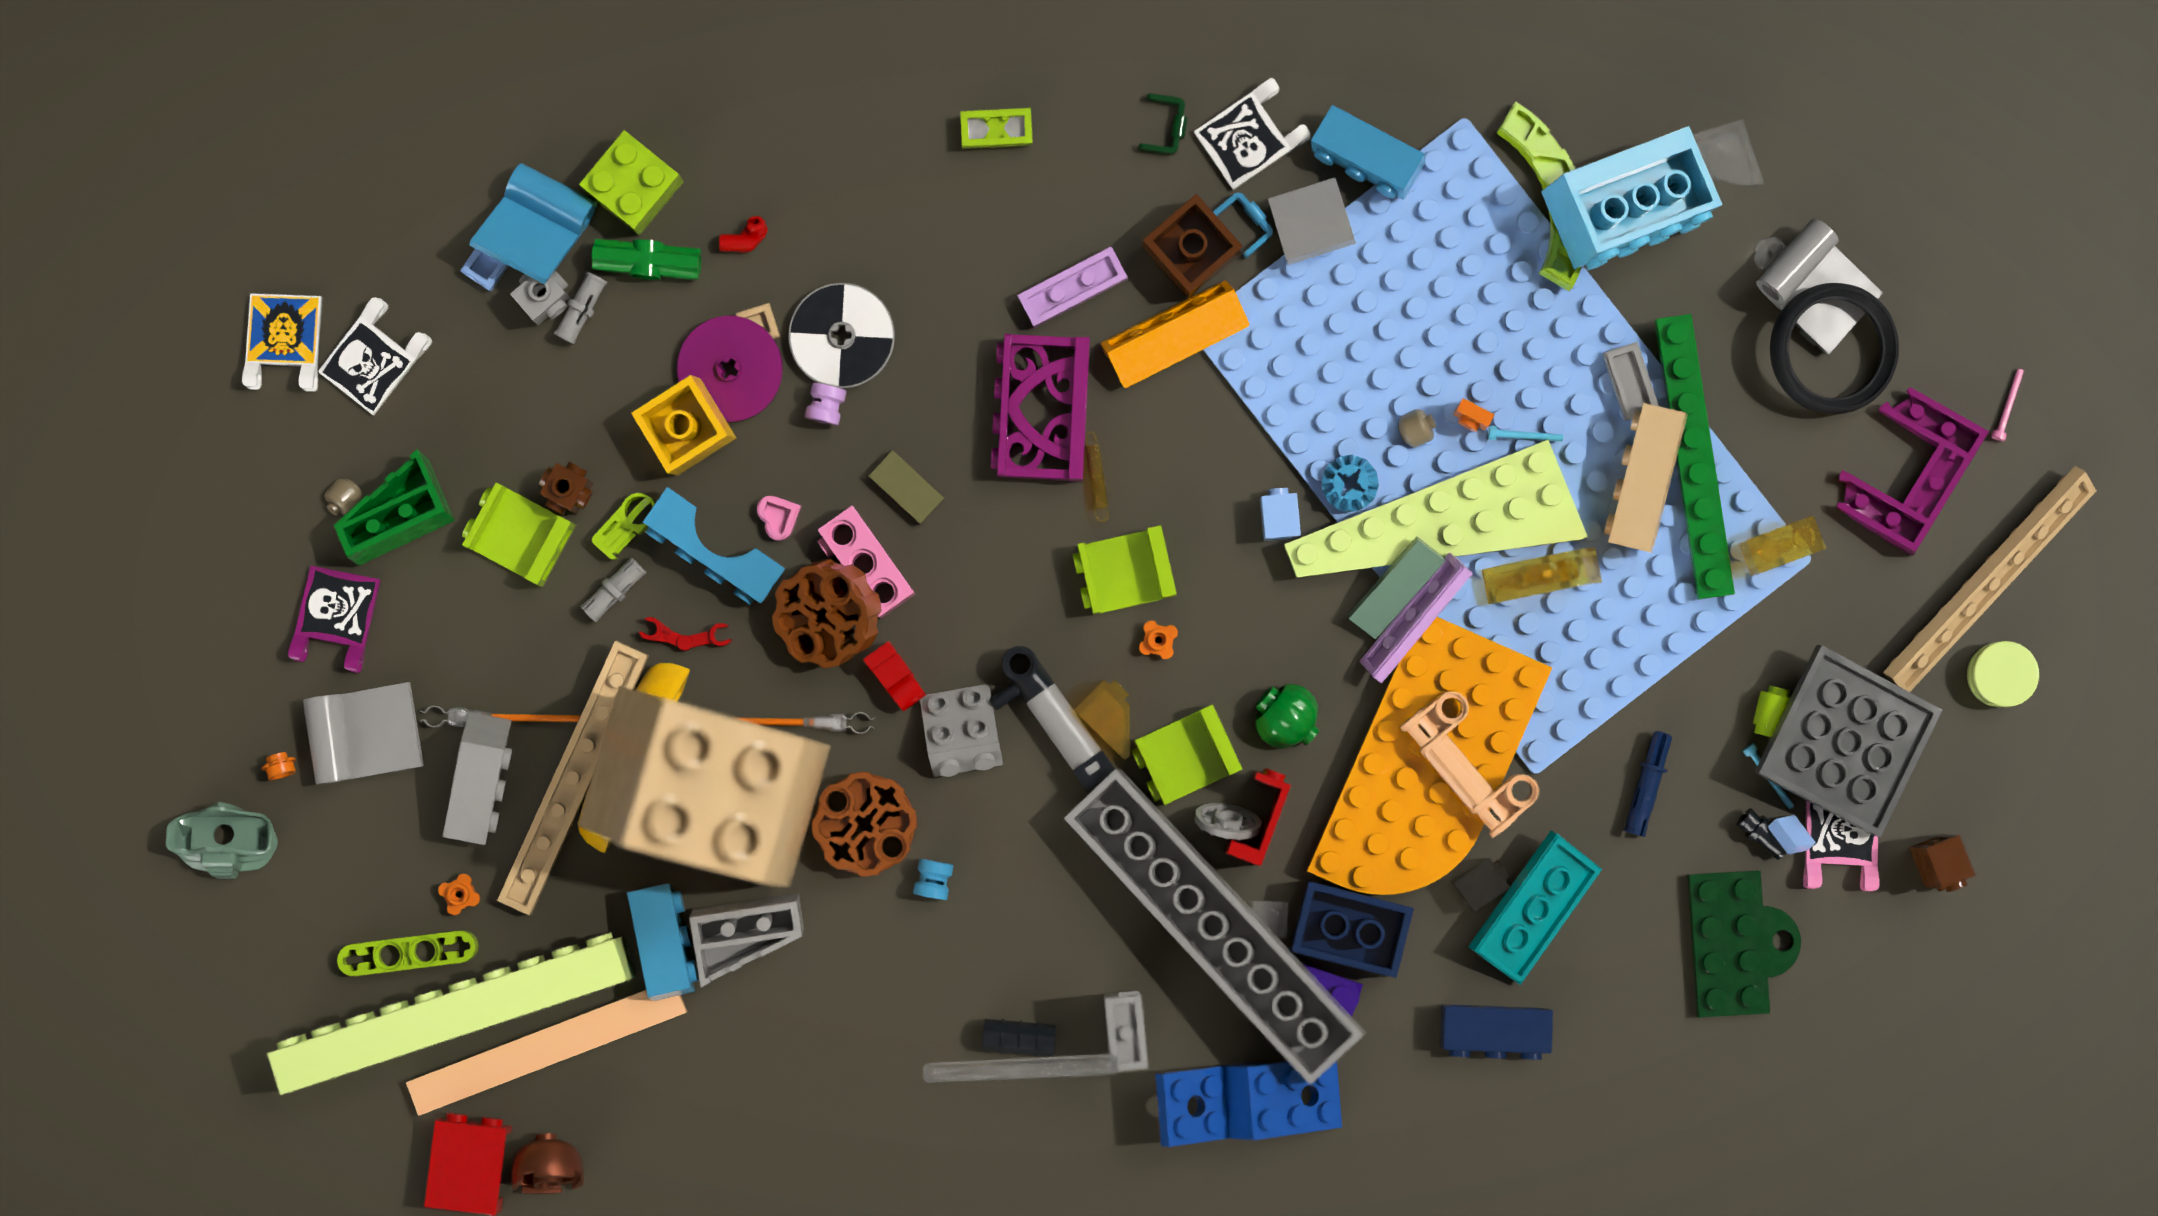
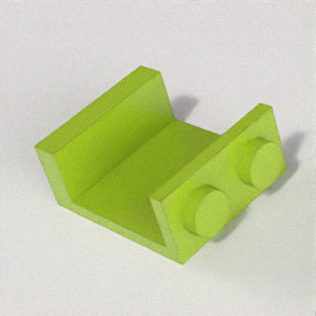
M496 482L493 488L488 487L479 501V506L482 509L476 520L471 518L466 524L462 533V537L465 538L462 545L519 574L532 583L543 587L576 525Z
M1161 525L1147 528L1146 531L1085 544V542L1079 543V552L1072 553L1076 573H1084L1087 587L1080 588L1084 608H1092L1093 615L1172 598L1177 595Z
M1213 704L1134 740L1137 747L1131 750L1139 769L1147 767L1152 778L1146 784L1154 801L1161 799L1164 805L1243 770Z

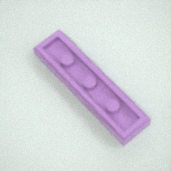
M1450 552L1444 558L1445 562L1400 611L1361 658L1360 663L1379 682L1383 683L1473 574Z

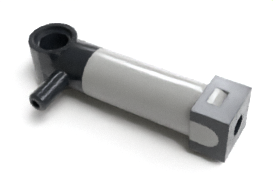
M1015 646L1009 649L1003 657L1002 667L1011 684L991 697L990 703L995 710H999L1020 695L1086 791L1090 790L1108 777L1115 768L1035 653L1024 646ZM1018 654H1023L1030 659L1031 666L1024 674H1016L1010 668L1011 659Z

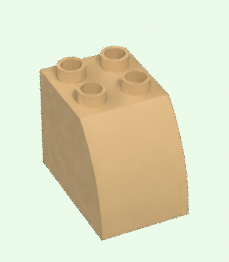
M619 686L578 825L624 847L764 884L788 887L793 879L831 746Z

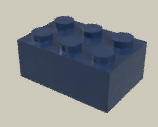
M1306 880L1289 950L1397 978L1414 908Z

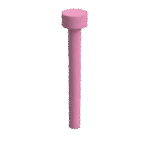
M2017 369L1998 428L1993 430L1991 438L2004 442L2007 434L2004 430L2024 372L2022 369Z

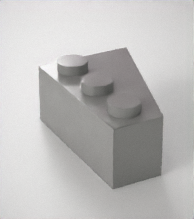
M469 712L461 739L443 837L485 845L488 832L496 833L500 812H495L493 809L495 801L502 802L506 781L500 780L502 769L508 770L512 749L506 748L512 720Z
M799 893L693 909L689 918L700 986L703 987L711 983L712 980L730 971L733 972L742 965L802 937L804 923Z

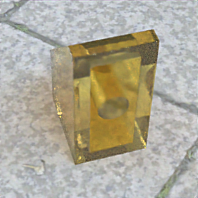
M1104 679L1074 711L1125 760L1130 755V704L1125 700L1129 694L1115 680L1109 684Z

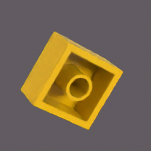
M692 375L631 413L667 474L680 475L736 439L735 434L701 378Z

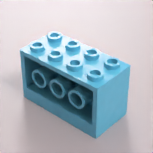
M1689 126L1567 172L1541 191L1574 270L1586 265L1589 271L1606 264L1613 257L1623 258L1633 254L1640 247L1648 243L1650 246H1654L1669 239L1670 235L1679 231L1680 234L1692 231L1700 227L1701 223L1712 219L1713 215L1711 212L1722 205Z

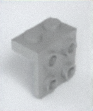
M978 685L927 694L920 700L928 757L933 777H951L961 772L972 770L984 771L1003 765L994 709L989 701L991 698L989 686Z

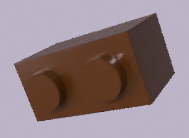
M1941 834L1909 847L1925 887L1937 888L1938 891L1946 890L1947 892H1952L1967 886L1966 879L1976 876L1960 835Z

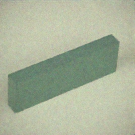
M1416 536L1347 614L1349 620L1376 639L1445 562L1444 557Z

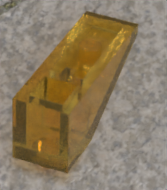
M1582 548L1482 569L1488 605L1602 583L1596 548Z

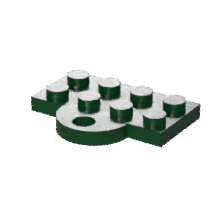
M1761 870L1687 874L1697 1017L1770 1014L1768 978L1783 974L1796 962L1801 949V935L1798 926L1786 912L1775 907L1763 906ZM1781 930L1788 932L1791 937V944L1784 951L1777 950L1773 945L1774 935Z

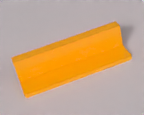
M1225 280L1100 344L1105 355L1112 363L1122 386L1128 388L1247 328L1249 321L1234 288Z

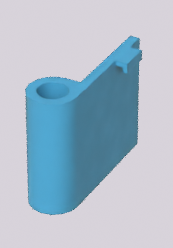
M520 163L513 171L507 183L503 199L470 240L469 245L546 284L590 224L597 208V201Z

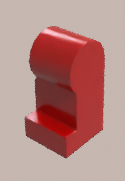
M887 641L863 659L903 712L926 696V693L914 678L915 675L890 641Z

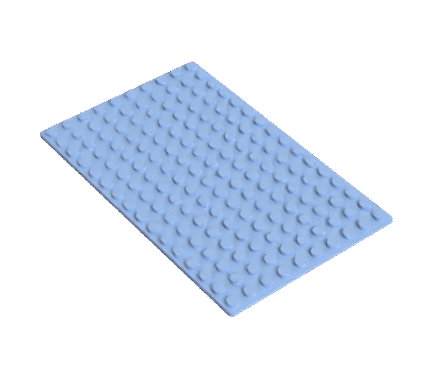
M1463 118L1420 150L1425 153V165L1404 200L1397 196L1394 199L1388 198L1378 192L1376 185H1374L1345 208L1356 244L1288 265L1284 254L1237 290L1236 294L1249 321V326L1203 349V351L1337 523L1546 441L1497 437L1496 440H1488V428L1485 431L1478 428L1477 432H1473L1458 423L1460 418L1453 415L1458 403L1463 398L1495 414L1489 426H1497V430L1563 435V442L1549 441L1588 537L1579 541L1457 557L1473 574L1437 616L1552 667L1516 750V754L1530 772L1540 773L1807 566L1811 561V556L1710 427L1735 594L1697 600L1676 463L1653 553L1608 542L1610 535L1604 534L1606 521L1609 513H1616L1618 500L1613 499L1617 480H1624L1627 466L1622 465V458L1626 444L1633 445L1636 431L1630 430L1632 419L1626 421L1623 419L1602 354L1638 342L1659 407L1668 408L1661 364L1584 266L1581 267L1574 287L1569 292L1539 274L1548 251L1550 223L1468 119ZM1415 409H1422L1426 415L1431 414L1435 420L1436 427L1433 428L1434 438L1430 442L1413 448L1407 445L1401 437L1398 429L1399 418ZM1353 454L1367 459L1377 471L1379 487L1374 500L1368 506L1358 511L1347 512L1335 508L1328 502L1322 490V477L1325 469L1333 460L1341 456ZM1358 470L1350 477L1337 474L1345 483L1342 488V496L1351 489L1364 492L1356 483L1360 473ZM1391 565L1375 567L1373 570L1381 577Z

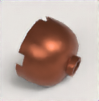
M543 1133L536 1135L535 1141L529 1142L519 1149L513 1160L512 1189L515 1191L520 1185L522 1186V1193L556 1194L562 1193V1188L560 1187L562 1185L572 1183V1190L584 1185L583 1163L578 1150L567 1141L557 1139L556 1134Z

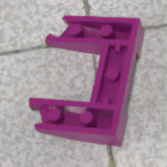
M1910 387L1906 390L1910 397L1909 399L1894 408L1886 402L1880 407L1879 412L1935 447V452L1903 504L1842 469L1839 474V482L1846 483L1845 503H1837V509L1889 543L1914 556L1989 431Z

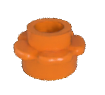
M287 752L273 754L266 758L267 764L261 767V770L266 772L269 781L282 779L296 773L294 766L296 758L288 757Z

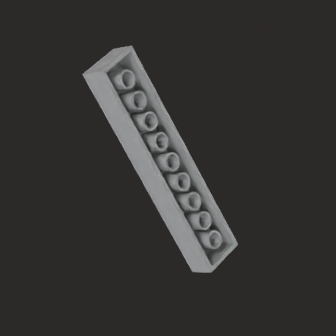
M1115 769L1064 817L1070 826L1310 1085L1366 1034L1364 1029L1122 770Z

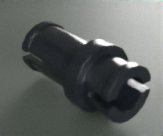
M1752 808L1748 809L1739 818L1736 825L1746 832V838L1750 841H1757L1774 858L1779 860L1787 852L1769 830L1770 820L1765 815L1759 816Z

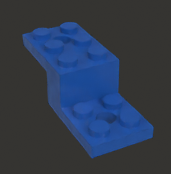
M1289 1061L1275 1063L1243 1062L1155 1074L1161 1146L1163 1147L1229 1138L1259 1140L1342 1128L1337 1061L1311 1085ZM1305 1086L1309 1088L1311 1093L1310 1100L1306 1105L1301 1099V1093ZM1191 1097H1195L1198 1104L1197 1111L1193 1116L1189 1114L1187 1104Z

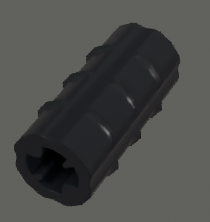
M985 1019L982 1051L1016 1053L1017 1055L1029 1054L1035 1055V1057L1037 1055L1054 1057L1056 1025L1043 1024L1039 1021L1032 1023L1022 1022V1020Z

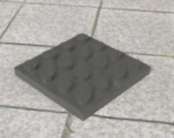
M1816 645L1754 773L1865 832L1881 838L1943 710L1822 645Z

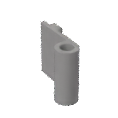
M1811 219L1756 282L1760 291L1781 311L1799 293L1825 283L1854 285L1868 291L1877 299L1883 294L1877 286L1835 247L1839 242L1838 236L1827 224L1818 219ZM1829 299L1807 309L1795 325L1800 329L1798 332L1811 345H1817L1828 355L1861 319L1865 312L1850 302Z
M410 682L302 700L316 785L424 766Z

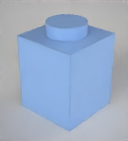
M1288 488L1268 489L1267 496H1261L1260 498L1263 540L1299 538L1301 530L1297 493L1289 494Z

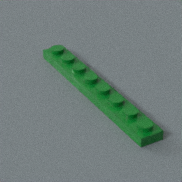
M1692 314L1658 318L1654 320L1667 407L1668 409L1685 412L1688 415L1676 465L1697 600L1734 595V584Z

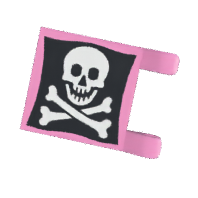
M1806 800L1805 829L1816 843L1809 850L1805 851L1804 888L1816 889L1821 887V864L1862 866L1860 889L1862 891L1877 890L1879 888L1878 837Z

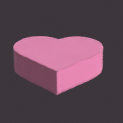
M775 496L762 498L757 505V514L762 521L766 522L765 530L768 536L776 541H783L790 537L801 505Z

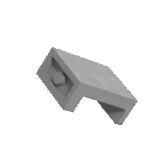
M1139 991L1104 994L1112 1072L1148 1068L1141 994Z

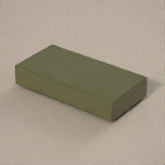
M893 450L869 475L879 487L920 525L945 499Z

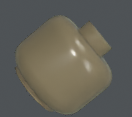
M1415 409L1399 418L1398 429L1407 445L1416 448L1430 442L1434 438L1433 428L1436 427V423L1431 414L1426 415L1422 409Z
M343 478L335 480L324 493V498L329 503L326 506L327 509L336 516L339 513L346 515L364 498L361 489L355 483Z

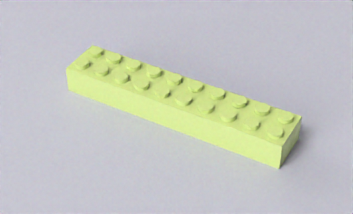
M612 933L586 940L588 948L579 950L578 944L553 951V959L545 961L544 955L517 963L519 971L513 973L510 966L483 974L485 982L477 984L475 977L448 986L450 993L443 995L442 989L414 997L416 1005L409 1006L408 1000L380 1009L381 1016L375 1018L372 1011L345 1020L347 1027L341 1029L340 1023H336L311 1031L313 1039L307 1040L306 1034H302L276 1043L278 1050L267 1054L280 1095L635 978L636 976L623 936L613 939Z

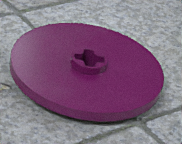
M720 316L702 323L686 338L678 357L677 375L679 382L690 375L701 378L727 422H737L756 416L773 401L781 385L783 362L775 340L761 325L743 317ZM734 359L736 361L734 367L739 370L736 376L729 375L726 378L724 377L726 370L722 368V364L724 362L731 363Z

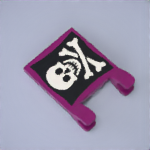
M310 565L295 634L289 647L288 656L294 661L305 662L308 655L310 638L348 645L349 649L345 657L344 668L350 672L360 673L363 668L366 643L381 580Z

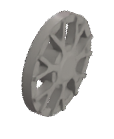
M1226 803L1204 804L1196 809L1194 818L1195 823L1200 829L1210 833V835H1216L1224 839H1236L1238 841L1241 839H1252L1257 836L1262 825L1261 819L1252 811Z

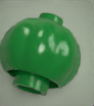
M1284 684L1278 690L1271 686L1255 705V708L1259 711L1255 719L1257 732L1261 739L1272 747L1287 749L1301 742L1306 746L1319 732V729L1315 726L1319 712L1318 704L1314 695L1304 686Z

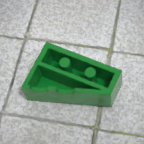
M416 449L402 467L395 473L391 472L378 489L370 496L366 495L334 525L346 556L358 566L455 521L430 461L420 450Z

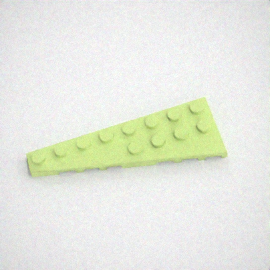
M1546 440L1286 543L1284 548L1296 578L1392 565L1416 536L1444 558L1449 552L1455 557L1579 541L1588 536L1549 440Z

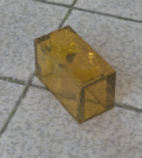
M1814 515L1738 543L1751 576L1826 549Z

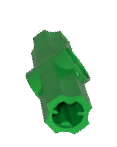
M595 239L592 249V269L594 271L626 273L631 277L648 280H659L661 277L699 280L701 273L702 250L698 248L666 246L662 242L645 239H635L633 242Z

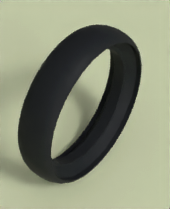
M1845 283L1820 284L1799 293L1781 311L1774 324L1770 339L1771 365L1782 389L1799 405L1823 414L1849 413L1870 404L1884 391L1891 381L1899 357L1897 329L1888 310L1868 291ZM1829 299L1844 300L1862 309L1873 322L1879 339V358L1872 376L1859 390L1840 398L1824 397L1805 387L1796 376L1789 356L1790 336L1797 320L1811 306Z

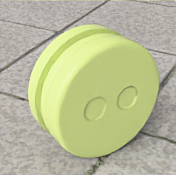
M2011 641L1995 642L1981 647L1972 656L1967 668V681L1972 693L1982 703L1998 708L2012 707L2025 702L2032 696L2039 681V667L2033 654L2024 646Z

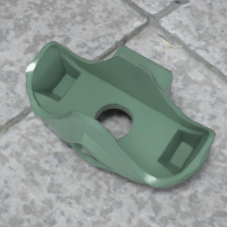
M223 802L213 803L200 811L185 813L172 820L166 829V848L180 856L191 868L207 871L216 879H236L239 871H252L264 867L271 859L278 845L273 825L266 815L248 812ZM222 825H229L234 831L233 839L228 844H218L214 838L215 831Z

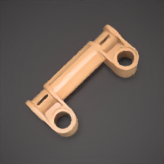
M1444 692L1426 707L1417 711L1399 728L1403 732L1407 731L1421 747L1420 753L1425 756L1467 806L1472 814L1477 813L1490 829L1489 835L1494 838L1536 801L1539 794L1538 785L1530 776L1515 774L1493 790L1447 735L1467 716L1469 710L1468 702L1460 693ZM1449 697L1455 698L1460 704V712L1454 718H1447L1441 708L1444 700ZM1418 724H1420V726H1421V727L1425 730V732L1429 735L1428 738H1427V736L1422 732V730L1418 727ZM1524 780L1528 783L1530 792L1526 799L1517 801L1512 795V786L1517 781ZM1488 807L1498 817V820H1496V818L1491 814V812L1488 810Z

